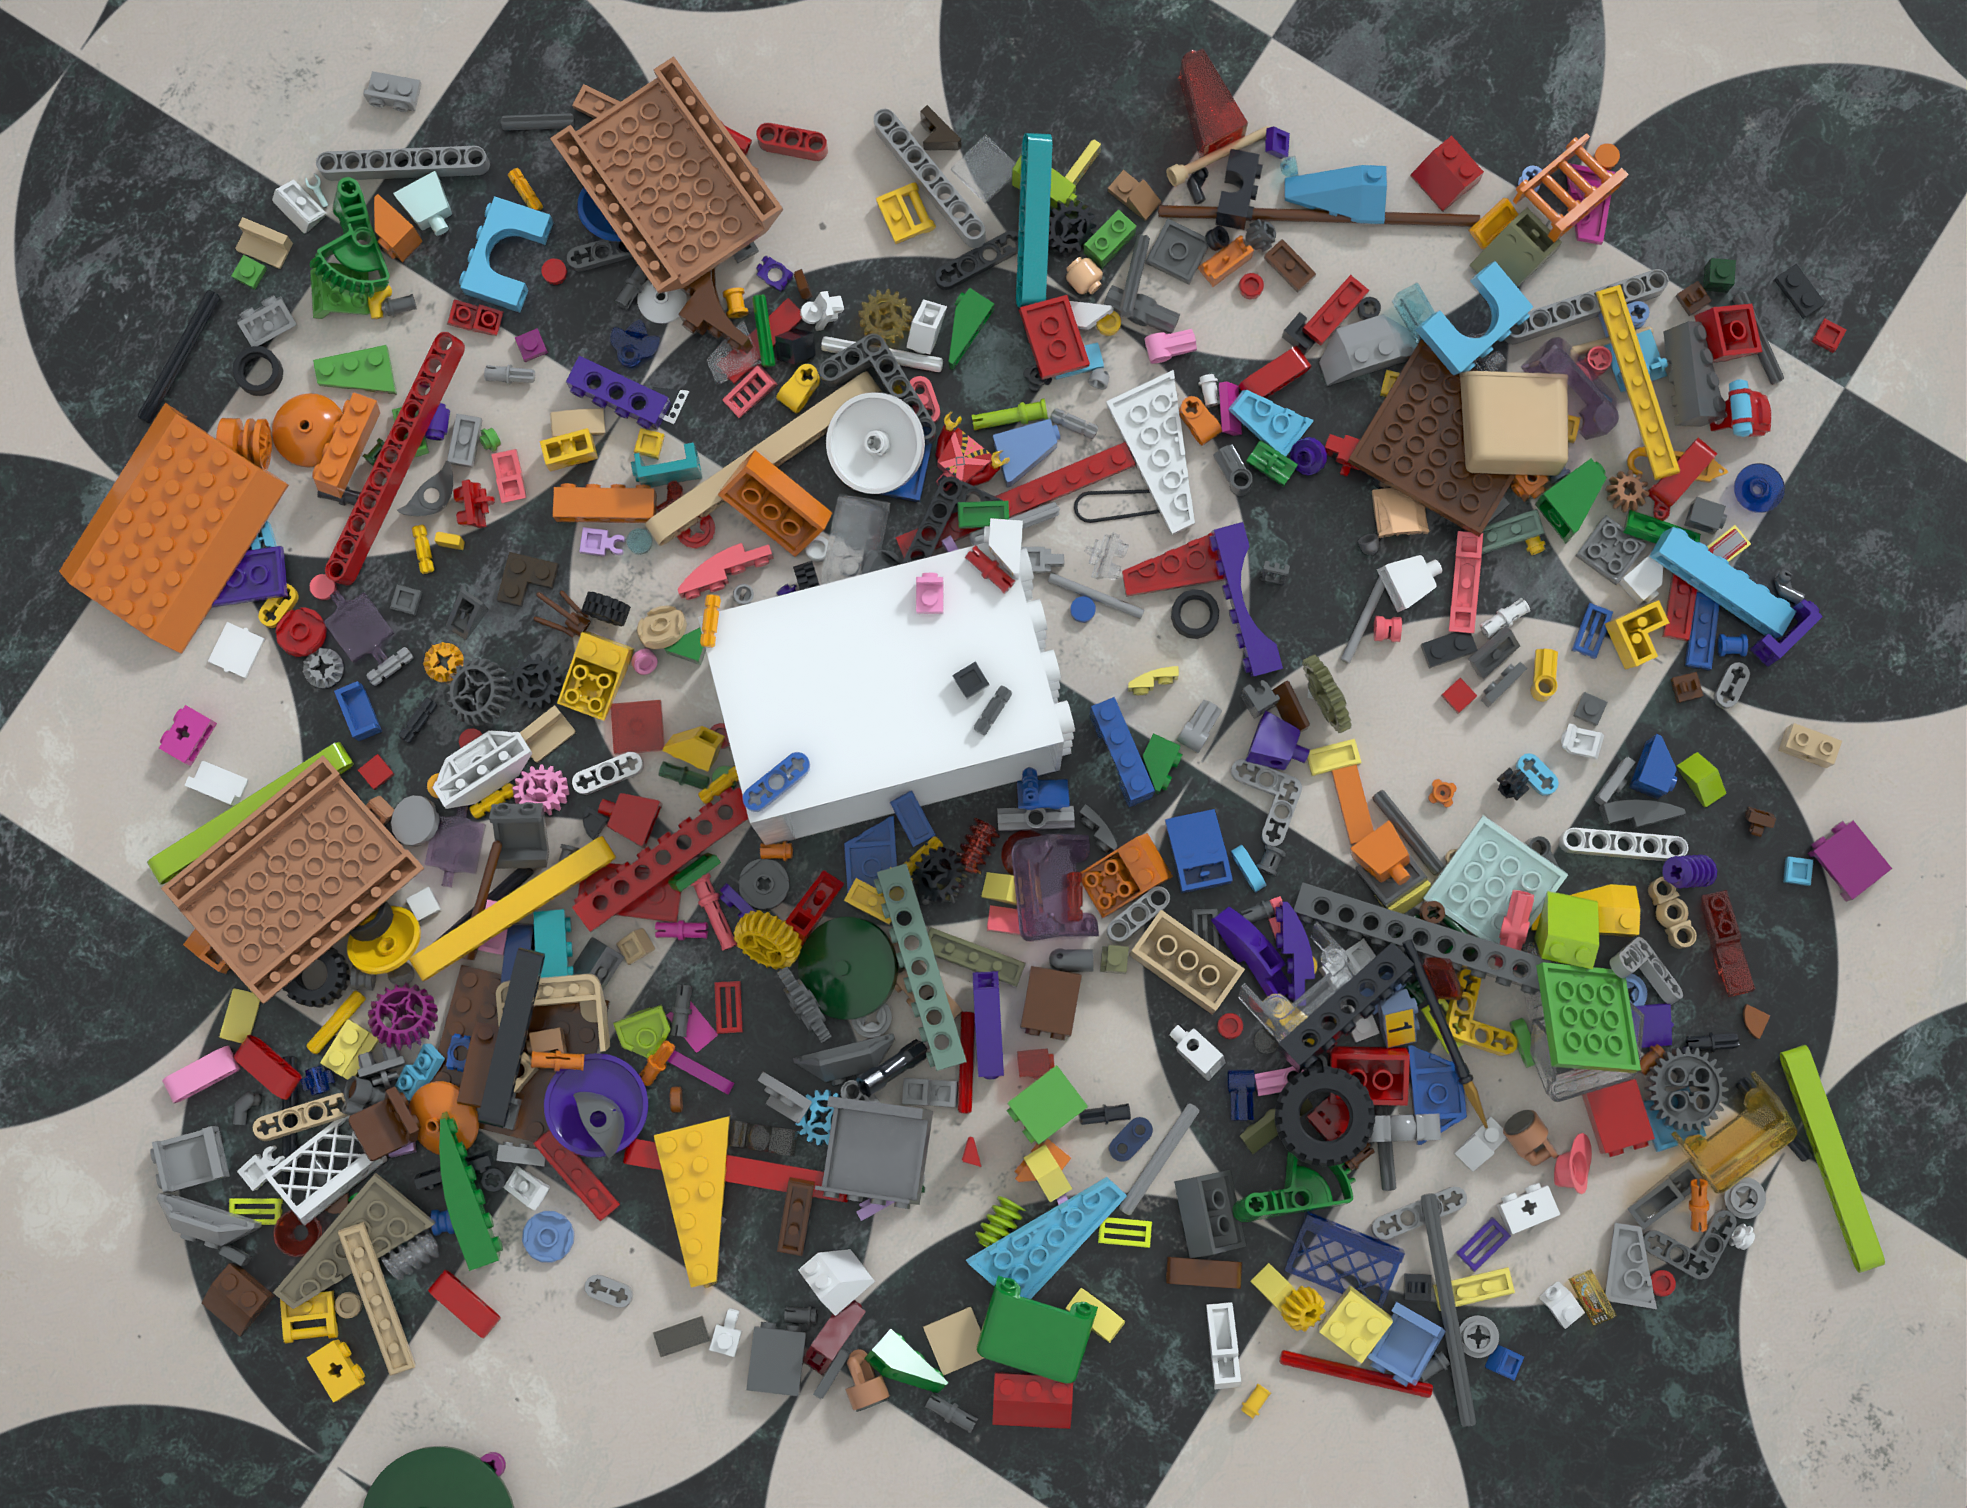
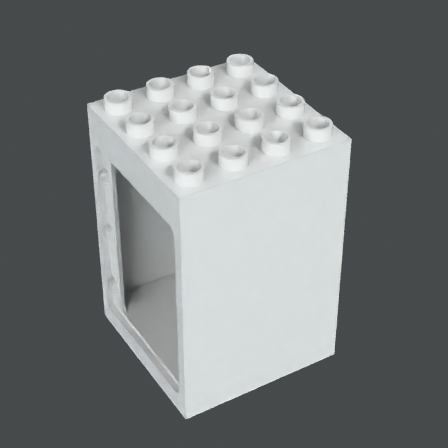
M988 542L975 545L992 561L996 560L999 563L989 551ZM974 546L719 611L717 633H714L716 637L715 646L705 648L742 794L794 752L805 754L810 762L808 774L765 809L759 812H752L746 808L750 824L765 845L783 843V841H790L894 814L895 812L890 802L911 790L919 805L925 806L1021 781L1022 772L1028 767L1034 768L1037 771V776L1060 770L1062 756L1071 754L1070 747H1073L1072 739H1074L1073 732H1075V727L1067 700L1058 703L1059 681H1061L1060 670L1054 650L1044 651V648H1046L1045 639H1047L1045 630H1048L1040 599L1031 601L1033 599L1031 590L1033 589L1032 579H1034L1026 548L1021 549L1019 579H1014L999 563V567L1016 581L1011 588H1008L1009 591L1005 594L988 578L984 579L981 576L982 572L965 559L967 553L973 551L972 548ZM922 573H937L938 577H943V614L916 613V577H922ZM699 616L698 620L702 632L703 616ZM976 661L990 686L966 700L952 675ZM1001 685L1012 691V696L1008 702L1004 703L1005 706L995 722L990 724L991 728L987 734L982 735L974 729L975 723L978 719L982 718L981 714L992 697H996L995 693ZM794 759L792 761L793 767L787 771L785 766L780 770L785 772L789 781H791L794 777L790 773L795 769L802 771L804 769L802 764L805 761L803 759L801 761ZM773 775L769 779V786L772 789L778 790L784 785V778L781 775ZM764 783L759 786L763 789L760 794L755 795L751 793L749 795L751 801L748 803L750 805L753 803L757 806L762 803L760 797L765 793L768 798L773 795L768 792Z

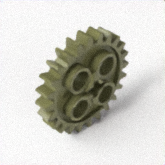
M1316 655L1302 660L1303 670L1309 681L1307 684L1309 691L1320 707L1326 721L1330 722L1331 726L1338 733L1350 729L1352 724L1349 712L1345 707L1347 704L1345 697L1334 682L1329 669L1324 666L1323 662Z

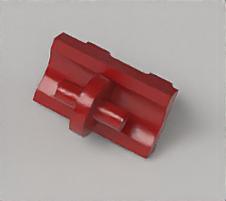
M469 479L463 480L462 486L453 489L454 500L460 504L465 503V510L459 511L456 514L457 523L462 526L486 527L485 514H489L488 506L495 503V498L487 496L486 489H481V483H474Z

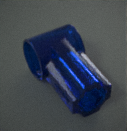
M1228 1070L1227 1081L1228 1093H1230L1231 1120H1254V1070Z

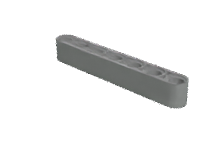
M889 109L878 110L874 115V125L880 139L965 244L971 248L981 247L986 241L985 226L980 218L898 117ZM883 121L891 122L889 126H880ZM898 139L906 140L902 145L895 144V141ZM913 157H919L921 159L917 163L909 162V160ZM928 175L936 177L933 181L924 180ZM947 193L951 195L946 200L939 199L941 194ZM957 212H964L965 216L962 218H955L954 214ZM973 230L981 232L976 237L968 235Z
M479 146L326 151L319 154L316 158L318 170L325 179L330 181H340L345 177L355 180L419 178L433 171L436 172L438 177L472 176L485 174L490 167L485 151ZM482 157V161L479 164H472L474 158ZM458 158L454 165H447L449 159ZM426 159H433L431 165L423 166V162ZM409 160L406 166L398 167L400 161ZM377 161H384L380 168H373ZM359 162L355 169H349L351 163ZM335 163L332 169L324 170L326 164Z
M1660 269L1651 270L1529 311L1530 317L1519 326L1516 323L1513 325L1520 329L1521 334L1515 335L1511 333L1504 340L1508 344H1519L1596 318L1601 313L1596 292L1617 285H1621L1626 304L1635 301L1644 302L1656 298L1667 287L1669 282L1668 275ZM1650 280H1657L1660 283V288L1653 287L1650 284ZM1626 288H1634L1637 295H1630ZM1580 303H1587L1591 311L1582 310ZM1556 311H1564L1567 314V319H1560ZM1533 319H1541L1544 326H1536L1533 323Z

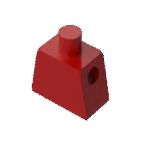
M620 793L616 803L602 799L598 813L610 817L607 825L609 829L645 849L663 804L655 799Z

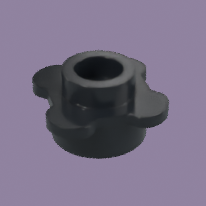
M1037 365L1026 368L1023 372V376L1028 379L1030 383L1029 388L1032 391H1037L1040 386L1050 385L1052 382V377L1043 380L1041 376L1039 379L1035 378L1036 375H1040Z

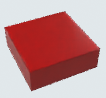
M1824 318L1811 342L1834 353L1846 329Z
M1461 678L1441 695L1457 713H1460L1477 697L1475 692Z
M378 754L358 769L374 790L378 789L395 775Z

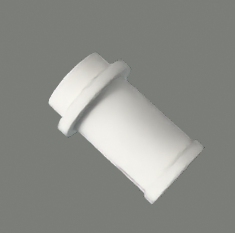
M1214 374L1201 376L1198 383L1202 387L1205 407H1213L1220 404L1216 385L1218 379L1214 377Z

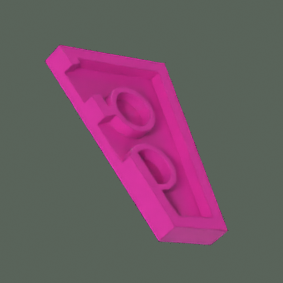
M1570 164L1592 187L1596 186L1598 188L1602 185L1600 183L1602 180L1589 167ZM1567 177L1569 195L1575 201L1579 200L1582 202L1585 199V194ZM1611 195L1574 226L1577 241L1602 245Z

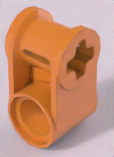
M1189 396L1182 401L1179 416L1201 446L1222 432L1220 423L1199 398ZM1187 407H1195V414L1192 411L1187 413Z

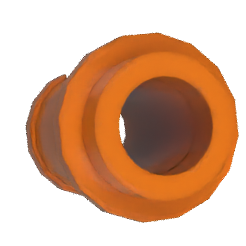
M783 841L781 844L765 845L761 843L760 845L761 859L783 858L784 861H787L788 858L793 856L792 843H787V841Z

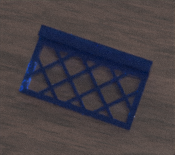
M1307 1211L1284 1271L1341 1294L1344 1293L1346 1288L1343 1287L1340 1279L1354 1273L1359 1283V1286L1354 1289L1357 1291L1362 1290L1366 1298L1368 1296L1364 1289L1379 1283L1382 1290L1379 1301L1371 1298L1368 1299L1382 1309L1405 1252L1402 1248ZM1306 1230L1317 1234L1320 1243L1306 1249L1303 1242ZM1321 1236L1328 1238V1240L1323 1242ZM1334 1241L1341 1243L1345 1253L1330 1258L1325 1245ZM1300 1245H1302L1304 1250L1298 1252ZM1346 1246L1351 1247L1353 1249L1347 1251ZM1323 1247L1328 1260L1314 1265L1308 1252ZM1361 1251L1366 1254L1369 1262L1355 1268L1350 1255ZM1306 1254L1311 1267L1302 1271L1293 1268L1292 1265L1295 1258ZM1370 1255L1376 1257L1377 1259L1372 1261ZM1347 1256L1352 1269L1338 1275L1333 1262ZM1381 1261L1393 1264L1390 1273L1379 1278L1374 1264ZM1330 1263L1335 1277L1328 1280L1319 1278L1316 1269ZM1371 1266L1376 1279L1362 1285L1357 1272ZM1313 1271L1315 1276L1308 1274V1272ZM1387 1279L1385 1286L1383 1287L1381 1281ZM1337 1280L1338 1283H1339V1286L1336 1285V1284H1333L1332 1282H1334V1281Z

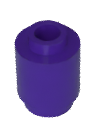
M439 404L425 433V438L442 441L444 436L447 435L450 410L446 408L445 404Z

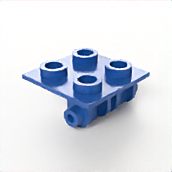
M1028 767L1023 770L1022 781H1017L1018 809L1035 810L1037 808L1061 809L1063 807H1070L1068 779L1037 780V771L1034 768Z

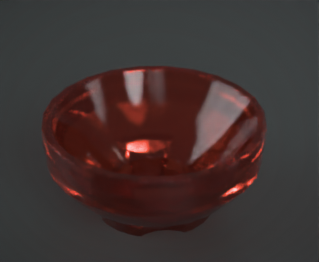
M290 1210L281 1215L277 1220L273 1231L274 1241L279 1250L284 1254L293 1257L304 1256L321 1237V1225L315 1217L305 1225L308 1230L306 1239L302 1241L297 1240L294 1236V1229L298 1225L303 1224L296 1214Z

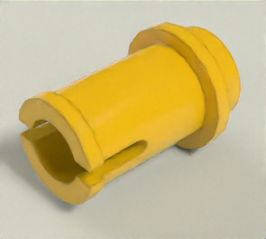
M1540 536L1525 540L1528 546L1526 550L1531 555L1545 550V541H1541Z
M1257 1383L1256 1388L1245 1403L1242 1402L1243 1407L1241 1411L1252 1419L1256 1415L1259 1416L1258 1411L1269 1395H1271V1392Z

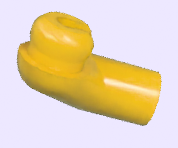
M389 285L383 291L374 292V296L371 299L368 296L371 319L384 317L381 303L385 298L392 295V288Z

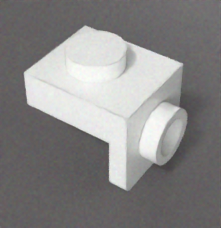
M1569 723L1567 730H1564L1561 743L1563 744L1562 747L1570 754L1598 759L1604 735L1600 732L1578 728L1574 724Z
M1556 1282L1539 1296L1540 1300L1550 1309L1564 1329L1585 1313L1572 1293L1560 1282Z

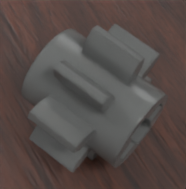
M1259 219L1249 224L1250 228L1246 229L1247 233L1245 235L1247 244L1255 250L1261 249L1262 252L1270 249L1276 238L1274 226L1266 221L1261 223Z

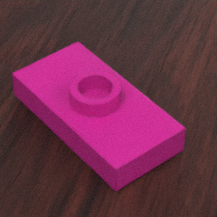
M1226 381L1219 383L1222 432L1233 436L1242 435L1241 421L1228 410L1239 396V386Z

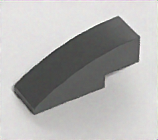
M1621 800L1599 806L1604 826L1629 820L1631 829L1678 818L1686 814L1683 808L1650 800Z
M1687 1159L1646 1191L1627 1209L1644 1230L1682 1202L1691 1193L1692 1180L1697 1179V1186H1700L1699 1180L1703 1179V1177Z

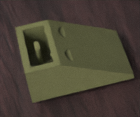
M1527 207L1507 225L1469 266L1478 274L1488 264L1496 261L1518 288L1558 250L1562 241L1558 239L1554 243L1548 237L1551 230Z

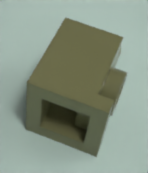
M1116 945L1102 946L1100 972L1126 974L1129 947Z

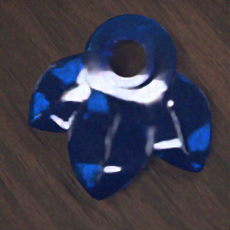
M638 319L626 331L613 327L610 341L617 350V357L620 363L627 367H633L642 358L650 357L657 351L660 337L648 336L644 323L641 319ZM627 352H634L633 358H626Z

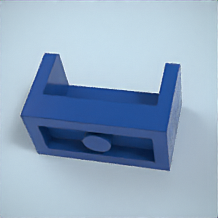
M357 681L334 691L353 738L361 741L382 732L366 690L361 683Z

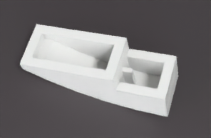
M1231 1302L1206 1305L1214 1389L1241 1387L1233 1304Z

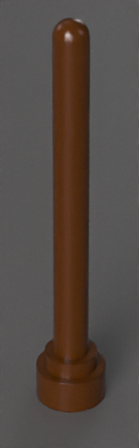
M499 840L492 843L471 918L484 911L502 849V842ZM475 949L462 958L475 960L478 950Z

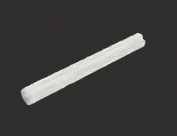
M825 336L822 339L821 348L823 351L838 353L855 342ZM870 345L868 350L870 352H878L881 347ZM889 348L899 365L934 372H941L942 358Z

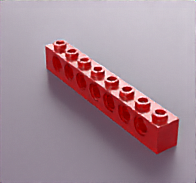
M732 787L728 788L719 795L721 800L713 805L712 802H709L698 811L701 814L693 820L691 817H688L678 825L680 830L673 835L670 831L657 840L659 845L652 850L648 846L636 855L638 860L630 865L627 861L615 870L618 873L610 880L606 876L596 883L595 887L597 889L588 895L585 891L575 898L574 902L576 904L572 908L590 932L594 931L748 820L741 789L739 787L735 790ZM723 806H728L733 811L732 817L728 820H723L718 815V810ZM702 821H708L712 825V831L707 835H702L697 830L698 824ZM681 836H687L691 839L692 844L686 850L678 848L676 844L677 839ZM667 851L671 855L669 863L665 865L659 864L656 861L657 853ZM639 866L649 868L650 875L647 879L640 880L635 876V870ZM618 881H626L629 884V890L626 894L619 895L615 892L614 886ZM597 896H605L608 899V905L605 909L597 910L594 907L593 902Z

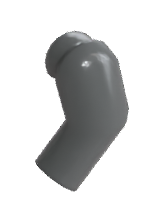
M1780 571L1774 580L1779 596L1798 604L1804 599L1805 594L1792 588V575L1789 571Z

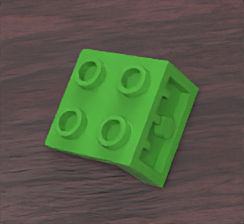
M328 263L345 276L358 280H369L368 272L354 271L339 263ZM316 268L310 270L313 318L323 319L330 312L368 315L370 313L368 293H364L361 299L359 293L356 292L350 297L348 290H344L340 294V287L336 286L331 289V281L323 283V275L316 276Z

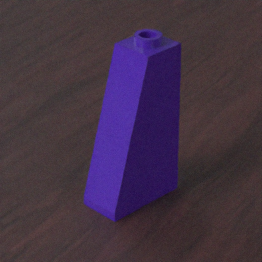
M998 971L973 972L978 1077L991 1080L1004 1076Z

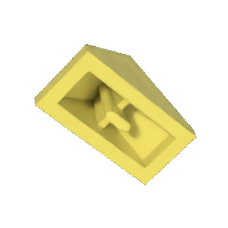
M987 872L981 897L1031 909L1036 883L1012 875Z
M1046 1145L1023 1158L1050 1202L1072 1190L1068 1180Z
M1269 1263L1250 1281L1280 1313L1283 1311L1280 1306L1286 1302L1285 1297L1291 1295L1292 1289L1295 1290Z

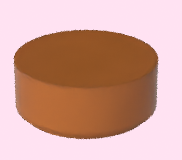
M672 1087L670 1089V1108L672 1113H681L683 1110L681 1087Z

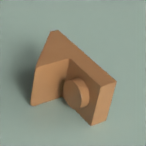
M1124 170L1108 187L1110 194L1144 221L1161 204V200L1144 179L1139 183Z

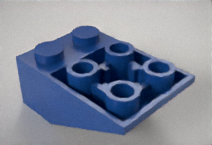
M1215 809L1165 819L1181 894L1231 884L1233 881Z

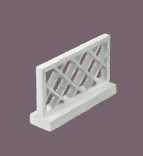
M350 1115L332 1122L264 1175L304 1226L387 1161L386 1156L376 1161H370L365 1153L354 1154L355 1141H358L354 1132H352V1136L338 1135L339 1126L349 1120ZM322 1139H333L331 1152L317 1151L318 1142ZM337 1140H351L350 1153L335 1152ZM302 1155H312L310 1168L296 1167L297 1159ZM316 1156L330 1157L329 1170L314 1169ZM334 1158H349L348 1167L342 1171L333 1170ZM281 1171L291 1172L289 1185L278 1184L274 1177ZM295 1172L309 1173L308 1186L293 1185ZM314 1173L328 1174L327 1183L322 1187L312 1186ZM283 1189H288V1195L283 1191ZM292 1191H307L306 1199L296 1206L291 1200Z

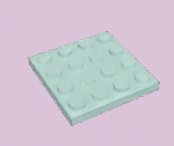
M1482 815L1423 899L1440 902L1445 908V914L1479 938L1500 944V931L1504 916L1507 915L1512 891L1521 890L1534 895L1532 911L1528 920L1530 928L1542 912L1547 891L1556 892L1568 874Z

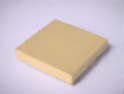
M971 1306L923 1327L943 1376L984 1359L976 1350L981 1329Z

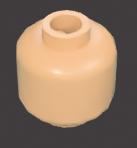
M1079 257L1066 269L1068 272L1066 280L1079 294L1087 292L1093 294L1102 285L1100 280L1102 279L1103 272L1090 258L1082 259Z

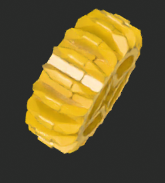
M760 910L745 913L740 918L734 931V940L737 942V947L743 949V954H747L750 956V960L754 959L758 964H764L766 968L771 966L776 970L778 968L790 967L800 954L802 941L798 938L799 934L793 931V927L788 926L785 920L782 921L778 916H772L769 912L764 914Z

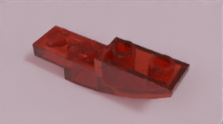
M1727 890L1702 895L1703 913L1718 974L1723 978L1728 997L1754 992L1755 986L1740 940L1742 937Z

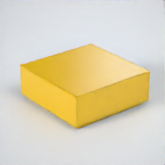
M640 428L634 453L659 459L665 435Z
M436 532L434 541L438 546L463 550L465 541L460 535Z

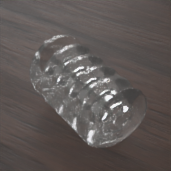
M429 1229L424 1230L425 1236L419 1233L415 1235V1242L411 1239L406 1241L408 1247L405 1248L401 1244L398 1245V1253H395L393 1250L389 1251V1259L381 1256L385 1267L397 1280L402 1281L404 1273L407 1275L413 1274L412 1266L417 1270L422 1268L421 1261L426 1264L430 1263V1255L434 1258L439 1257V1245Z

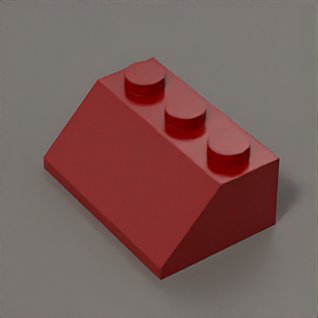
M1335 1046L1329 1052L1328 1066L1340 1068L1358 1078L1360 1083L1367 1088L1374 1105L1408 1106L1410 1055L1406 1048ZM1329 1092L1330 1104H1345L1339 1096Z
M995 1371L992 1425L1070 1429L1073 1382L1062 1383L1033 1373Z

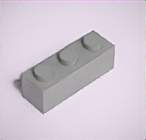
M503 1142V1145H498L496 1161L547 1167L546 1158L536 1147L535 1149L529 1148L527 1144H519V1147H516L510 1142Z

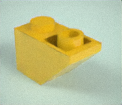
M699 726L673 734L662 751L708 772L718 758L725 736L704 726Z

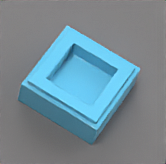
M1786 857L1783 882L1806 886L1811 885L1813 860Z

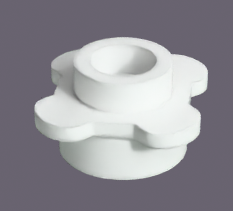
M1745 1224L1737 1226L1731 1235L1729 1245H1736L1738 1249L1742 1250L1747 1249L1755 1239L1753 1227H1746Z

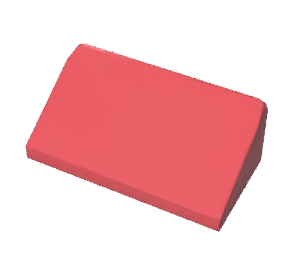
M990 905L987 931L1037 938L1041 912Z

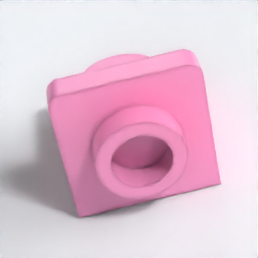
M922 573V577H916L917 614H943L944 582L943 577H938L937 573Z

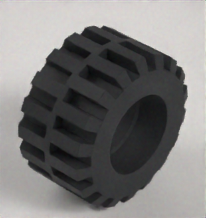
M333 947L317 959L322 961L327 968V978L324 984L315 990L306 988L302 980L303 972H301L283 988V991L288 993L287 996L290 999L295 1000L296 1003L320 1008L324 1007V1005L333 1004V1000H339L343 996L340 993L342 990L346 991L348 987L345 983L346 980L350 979V975L347 974L349 966L344 962V956L339 954L338 950Z

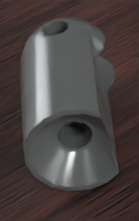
M1055 949L1049 956L1050 967L1053 970L1063 972H1093V949Z

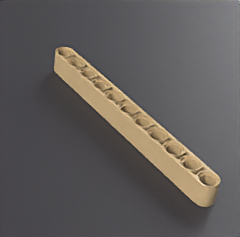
M867 371L861 373L654 515L645 523L646 528L659 546L668 543L680 535L681 532L700 521L701 518L706 517L726 503L718 495L719 491L739 465L754 450L778 467L825 435L834 414L846 401L865 393H882L881 389Z

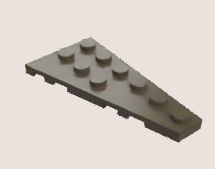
M375 1173L273 1293L294 1309L350 1275L352 1271L338 1235V1231L364 1222L378 1259L393 1248L433 1226L436 1222Z

